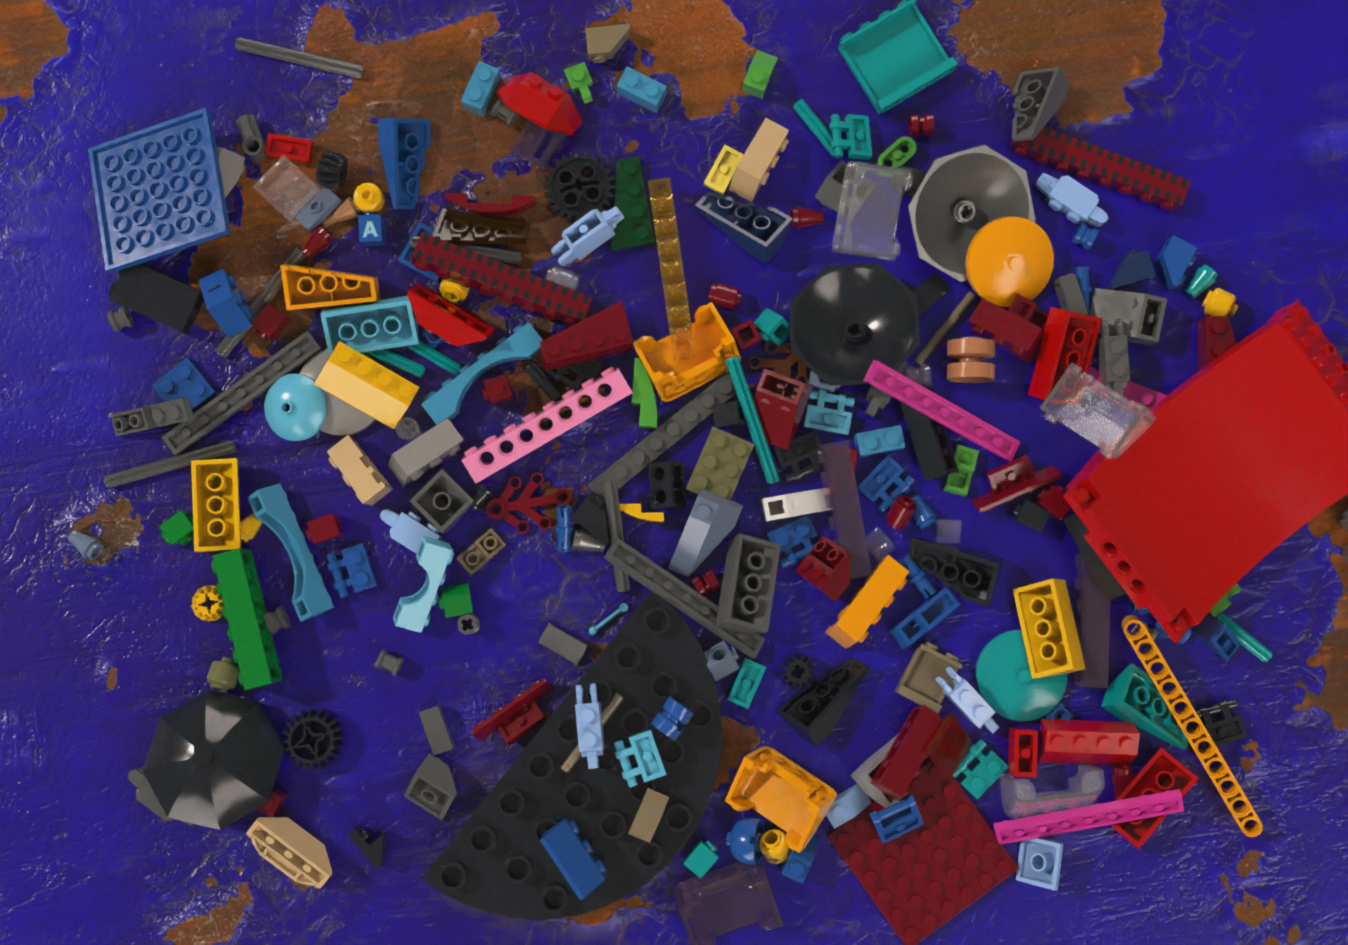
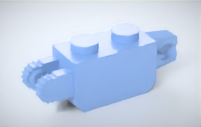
M1043 173L1036 181L1034 186L1046 196L1044 200L1048 202V206L1055 211L1060 210L1066 214L1067 219L1076 224L1087 222L1095 228H1099L1103 223L1107 222V213L1096 206L1099 202L1098 195L1070 176H1061L1058 180Z
M617 206L601 213L598 209L591 210L563 231L561 235L563 239L554 245L551 250L553 255L558 256L564 253L558 260L562 266L571 263L576 258L581 260L615 235L613 230L624 219V216Z
M385 509L380 514L381 520L392 527L389 531L391 538L416 554L423 535L444 541L442 540L443 536L438 534L440 531L430 523L427 526L420 523L421 518L411 511L408 514L401 512L399 515L396 512Z
M950 666L945 669L947 674L954 680L947 684L943 678L938 676L935 681L943 688L942 692L971 723L978 728L984 725L987 730L994 733L999 728L991 718L995 711L965 679L960 677Z
M596 683L590 684L592 701L590 703L583 702L582 685H576L577 704H575L579 752H581L582 757H587L588 769L599 768L598 756L603 755L605 744L601 703L598 702Z

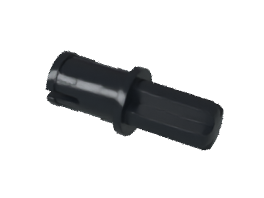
M535 362L526 367L525 371L538 385L537 388H541L551 401L556 402L564 394L550 380L552 377L547 376Z

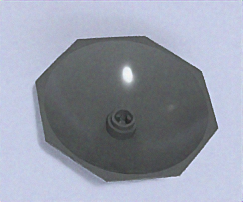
M986 145L935 159L908 205L919 258L960 282L968 280L965 268L967 250L973 237L983 226L997 218L1007 216L1021 217L1034 223L1036 222L1026 170Z

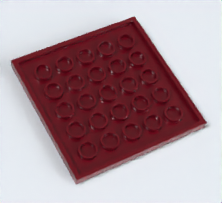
M938 755L921 766V771L913 778L909 785L910 791L907 794H912L924 825L882 844L869 814L874 811L877 813L885 809V807L874 800L857 816L827 834L830 841L904 945L918 944L1019 870L1003 845L998 844L997 837Z

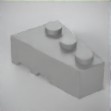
M447 418L391 455L388 467L404 488L410 482L421 477L428 469L438 466L446 456H453L459 452L464 439Z

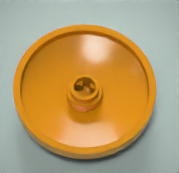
M1001 217L987 223L973 237L966 254V275L971 287L978 296L997 306L1010 307L1017 293L1029 300L1034 299L1041 293L1052 274L1054 253L1049 237L1039 225L1021 217Z

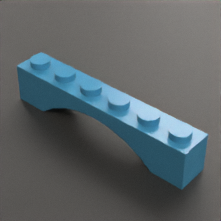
M529 322L526 325L524 323L518 325L513 330L514 334L509 338H501L496 342V347L490 352L486 350L477 357L478 361L472 366L467 364L459 371L461 374L455 379L452 377L447 379L441 385L443 388L436 393L432 391L423 398L425 401L421 405L436 425L447 418L451 420L458 415L461 402L467 390L484 372L504 362L530 360L540 352L539 346L543 340Z
M281 484L259 489L247 498L255 517L266 524L277 535L289 554L294 572L292 603L300 622L321 615L334 608L331 596L327 593L323 578L318 572L314 563V557L308 549L305 536L299 528L296 515L289 505L286 492Z

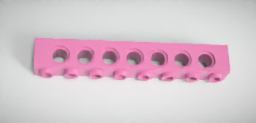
M610 367L601 373V378L595 381L593 378L581 384L583 388L576 392L573 389L562 395L563 399L556 404L554 401L547 403L542 407L543 411L537 415L532 412L523 418L524 422L518 426L513 423L503 429L504 434L499 437L492 435L483 441L485 445L477 449L476 446H473L465 451L462 462L475 484L632 394L633 392L619 368L614 369ZM601 384H609L611 386L610 393L607 395L600 394L598 392L599 386ZM582 395H588L592 399L591 404L582 406L579 404V398ZM564 406L572 409V414L567 418L559 414V410ZM549 418L553 424L550 428L544 429L539 424L540 420ZM524 429H529L532 431L533 437L529 440H524L521 438L520 432ZM508 440L513 443L514 447L511 451H504L500 444ZM484 452H490L493 454L494 460L489 463L484 462L481 455Z

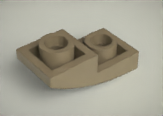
M491 528L477 539L472 546L459 555L456 560L471 577L501 551L506 544Z
M647 788L628 834L650 843L669 797Z

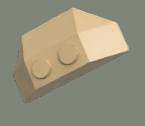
M258 817L246 833L251 838L260 856L297 883L315 886V888L320 889L333 873L325 845L288 817Z

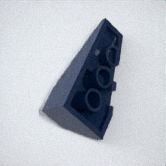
M709 191L695 204L696 210L748 254L765 264L779 251L793 222V218L776 208L769 206L767 209L757 207L755 203L749 201L747 204L737 202L733 197Z

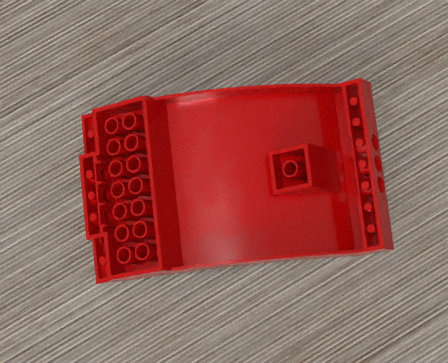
M1299 300L1277 310L1265 325L1235 344L1178 386L1121 433L1111 444L1098 450L1066 486L1068 490L1063 495L1064 499L1088 529L1084 538L1138 609L1147 607L1174 643L1179 642L1190 627L1199 625L1218 601L1267 554L1323 510L1348 494V364L1343 361L1337 353L1335 346L1329 342L1323 334L1321 327L1315 323L1309 315L1308 309Z

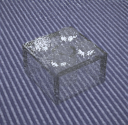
M285 155L253 186L290 223L321 192L319 187Z

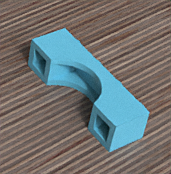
M423 535L416 558L418 564L426 570V581L417 593L407 597H400L393 616L395 626L422 633L423 627L428 625L430 621L429 611L431 606H435L437 602L438 587L443 585L446 577V572L444 571L447 564H451L454 555L448 542Z

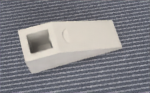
M828 488L779 495L761 500L765 522L832 510Z

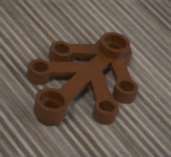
M769 341L764 347L765 353L768 355H774L777 352L791 354L785 360L762 359L758 356H752L748 360V367L751 370L775 368L772 372L789 378L791 366L798 361V376H796L795 380L802 377L805 379V384H808V378L806 377L807 366L791 353V344H781L779 347ZM770 344L774 345L775 351L769 352L767 346ZM751 360H758L759 365L753 367L750 363ZM758 384L749 385L750 391H756Z

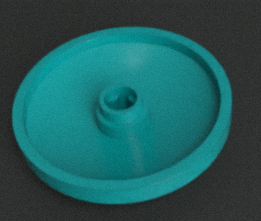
M1011 630L997 635L982 649L975 667V682L979 695L995 713L1015 721H1031L1043 717L1057 706L1066 689L1067 674L1032 679L1022 630Z

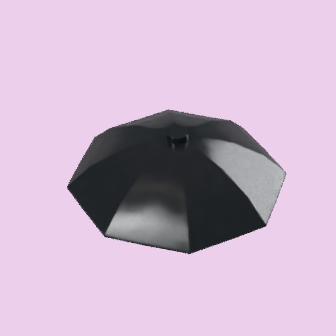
M878 263L826 266L790 302L791 353L830 386L868 384L863 380L873 360H877L896 371L919 347L917 295Z
M207 690L159 718L144 763L143 772L167 817L221 830L269 802L285 748L260 703Z

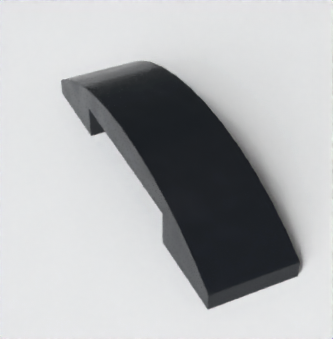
M937 271L913 291L917 295L919 316L951 289Z

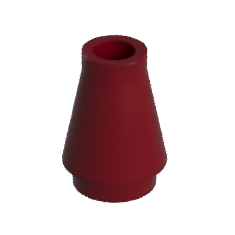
M802 207L790 210L789 216L793 218L791 227L799 229L823 224L822 211Z
M320 225L319 228L314 229L302 251L312 259L316 254L333 243L334 235L324 226Z
M1115 765L1114 770L1111 771L1115 799L1120 796L1134 779L1135 773H1133V767Z

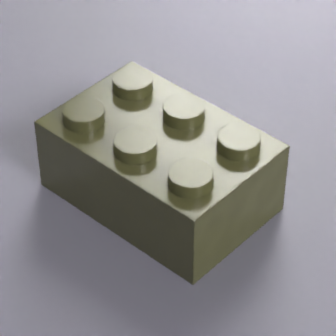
M712 427L686 487V491L698 496L702 488L731 500L754 444L716 427Z

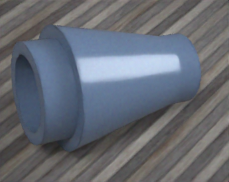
M78 530L71 532L68 537V541L75 546L85 559L94 560L103 551V545H101L100 540L83 534Z

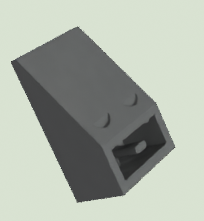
M1094 288L1088 315L1103 318L1102 320L1107 319L1110 336H1115L1114 321L1122 319L1124 335H1127L1128 342L1152 346L1159 341L1167 298L1144 293Z

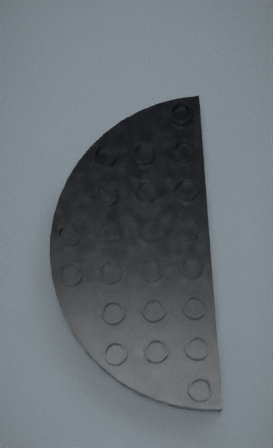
M651 591L576 684L582 685L583 702L590 703L592 702L590 684L596 683L598 702L601 703V712L616 693L624 698L603 726L605 748L603 749V755L598 756L599 768L588 769L587 757H582L581 755L568 773L561 769L563 763L578 745L575 685L422 877L424 881L452 899L486 913L519 919H558L584 914L628 896L661 872L681 851L700 822L715 786L721 756L722 722L717 687L713 675L706 665L708 661L688 624L669 602ZM669 696L682 703L694 713L687 724H682L683 731L676 741L651 724L658 712L663 713V705ZM651 729L666 775L644 783L642 775L639 774L635 776L638 785L629 787L627 780L623 779V769L620 760L616 759L614 742L622 740L625 748L631 747L629 737ZM629 755L628 758L632 768L638 767L635 755ZM647 788L669 797L650 843L628 834ZM566 817L569 821L574 820L580 829L578 834L583 841L587 840L594 851L591 854L595 860L600 859L607 869L605 872L606 879L582 900L578 898L540 841L543 833Z

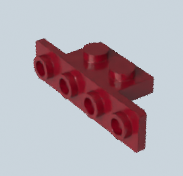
M1025 455L986 472L991 492L973 499L972 504L979 512L990 511L999 504L1010 502L1015 497L1031 493L1038 487L1054 483L1062 477V474L1053 465L1034 473L1031 460Z
M545 678L536 681L526 692L518 694L513 698L512 702L505 707L497 709L494 715L487 720L479 722L471 730V734L479 741H482L498 729L505 742L509 746L546 720L536 701L554 689L552 684Z

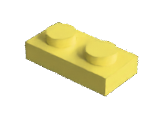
M724 144L704 181V186L724 195L744 154Z

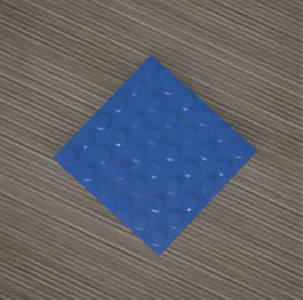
M206 107L88 148L105 271L113 273L231 234L211 111Z

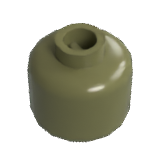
M222 657L221 661H213L207 675V682L210 684V688L225 693L228 690L234 689L240 668L230 658Z

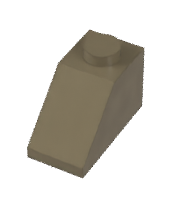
M630 24L585 28L589 61L603 63L611 59L630 37Z

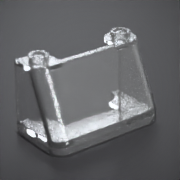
M862 161L848 162L833 238L834 252L885 260H895V257H898L901 244L895 238L902 194L907 189H910L913 183L911 170Z
M1071 363L1040 406V409L1045 413L1043 417L1053 424L1058 421L1101 448L1099 452L1111 460L1113 457L1119 458L1152 426L1156 417L1146 406L1139 402L1136 403L1133 400H1128L1097 381L1093 376L1082 372L1081 367Z
M1091 764L1078 765L1077 774L1074 777L1068 778V790L1035 793L1034 785L1026 779H1014L1008 773L1002 774L999 777L1003 809L1005 814L1013 820L1094 805L1105 787L1104 771Z

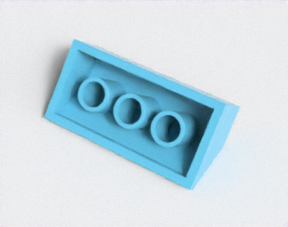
M408 296L324 308L320 313L329 357L339 341L359 353L419 344L418 322Z

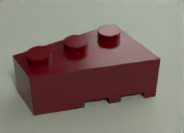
M982 298L968 320L971 331L980 337L984 336L987 339L994 340L995 345L1004 348L1031 365L1041 346L1043 338L1042 328Z

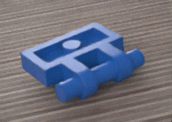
M887 455L856 488L872 503L880 497L883 503L878 509L884 514L891 508L897 496L907 494L911 490L909 487L915 480L908 475L902 481L899 476L904 469ZM894 483L897 488L888 495L885 490Z
M808 515L767 533L769 541L780 544V552L784 551L787 556L779 560L782 568L789 565L793 567L798 564V561L803 560L815 546V544H811L809 539L817 536ZM803 543L805 549L796 553L792 552L791 547Z
M364 543L341 550L344 559L339 561L335 553L326 555L329 562L327 564L328 569L332 571L335 580L334 588L338 590L340 598L349 596L346 587L351 585L355 593L378 586ZM344 566L347 567L350 576L346 580L343 579L340 569Z

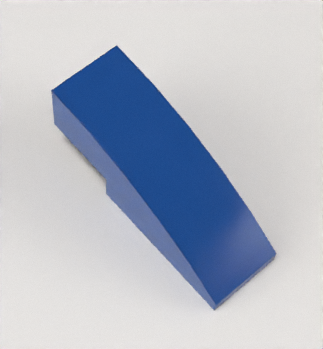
M945 587L889 630V633L899 646L904 649L914 643L924 633L930 631L960 604L949 589Z

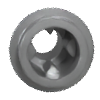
M583 529L581 531L575 530L572 548H576L577 551H604L605 545L590 532Z

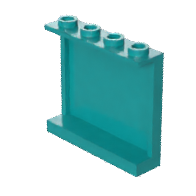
M903 0L893 11H884L878 16L876 21L872 23L868 21L860 26L859 31L854 34L849 32L840 39L838 50L878 115L952 73L957 66L954 57L949 59L916 6L917 0Z

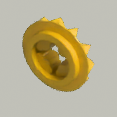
M207 585L197 589V592L192 597L191 605L195 616L202 621H216L223 616L222 606H224L223 598L218 594L217 586ZM207 597L210 600L218 601V603L211 606V610L207 606H201V604L207 601Z

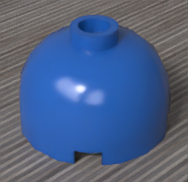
M757 818L742 819L733 826L731 832L727 833L726 844L730 846L732 855L739 862L747 865L760 864L763 854L759 848V841L765 833L763 820Z

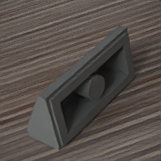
M1072 273L1056 279L1053 284L1061 309L1088 315L1076 275Z
M548 623L538 642L578 665L589 646L551 623Z
M441 705L419 712L433 755L454 749L455 745Z

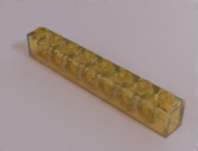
M670 177L648 180L673 359L678 361L696 358Z

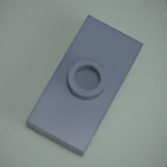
M323 188L295 218L312 233L342 201L330 189Z

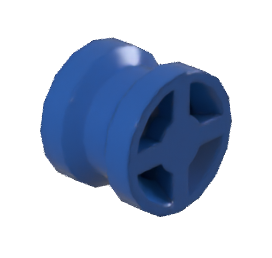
M1082 222L1071 242L1074 244L1079 243L1083 246V249L1089 250L1099 230L1095 228L1090 229L1087 227V224Z

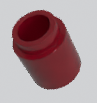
M718 283V285L712 284L708 301L713 302V305L734 310L735 306H740L742 293H739L738 287Z
M906 495L897 496L887 514V524L897 530L907 526L916 509L914 500Z

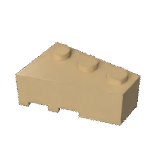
M765 118L736 167L729 191L750 202L753 201L761 184L765 185L770 175V168H775L780 158L777 156L779 151L784 152L789 143V140L786 139L789 132L788 129Z
M347 435L327 451L330 456L328 458L329 462L335 469L339 468L343 474V480L349 487L352 486L362 504L373 506L393 490L352 436Z

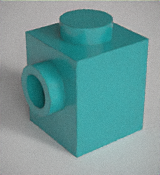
M768 308L753 323L762 338L761 340L766 343L771 341L779 347L790 334L789 323L782 316Z
M700 839L683 859V864L701 879L719 858L716 852L718 848L709 840L704 842Z

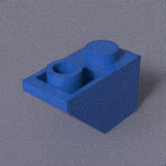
M1174 235L1166 240L1157 257L1165 287L1169 291L1183 284L1186 278L1184 272L1187 267L1190 268L1196 259L1194 253L1197 247Z

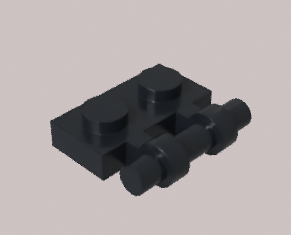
M597 359L560 367L558 370H547L546 374L553 377L552 380L556 383L561 382L569 387L570 390L573 389L576 392L583 388L581 384L584 380L593 378L595 381L604 364ZM567 369L578 375L575 381L565 375Z
M816 431L793 439L789 451L778 446L773 448L781 468L790 466L792 469L791 473L785 475L787 483L795 480L797 482L801 481L804 476L812 473L818 474L822 472V469L829 467L826 458L818 461L816 457L817 454L824 452ZM809 458L811 464L799 468L797 462Z
M1223 699L1217 701L1215 705L1208 707L1204 705L1195 710L1216 746L1248 737L1241 715H1231L1230 709L1237 707L1234 699L1228 701ZM1221 713L1223 719L1212 722L1210 715ZM1207 741L1200 743L1201 749H1205L1209 745Z

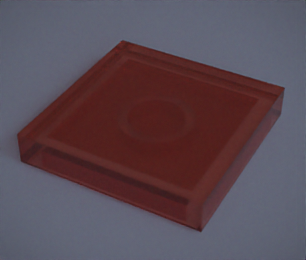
M947 714L925 751L942 776L951 779L973 743L955 716Z

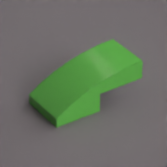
M957 444L954 458L959 471L947 475L943 491L963 497L967 495L979 454L978 450Z

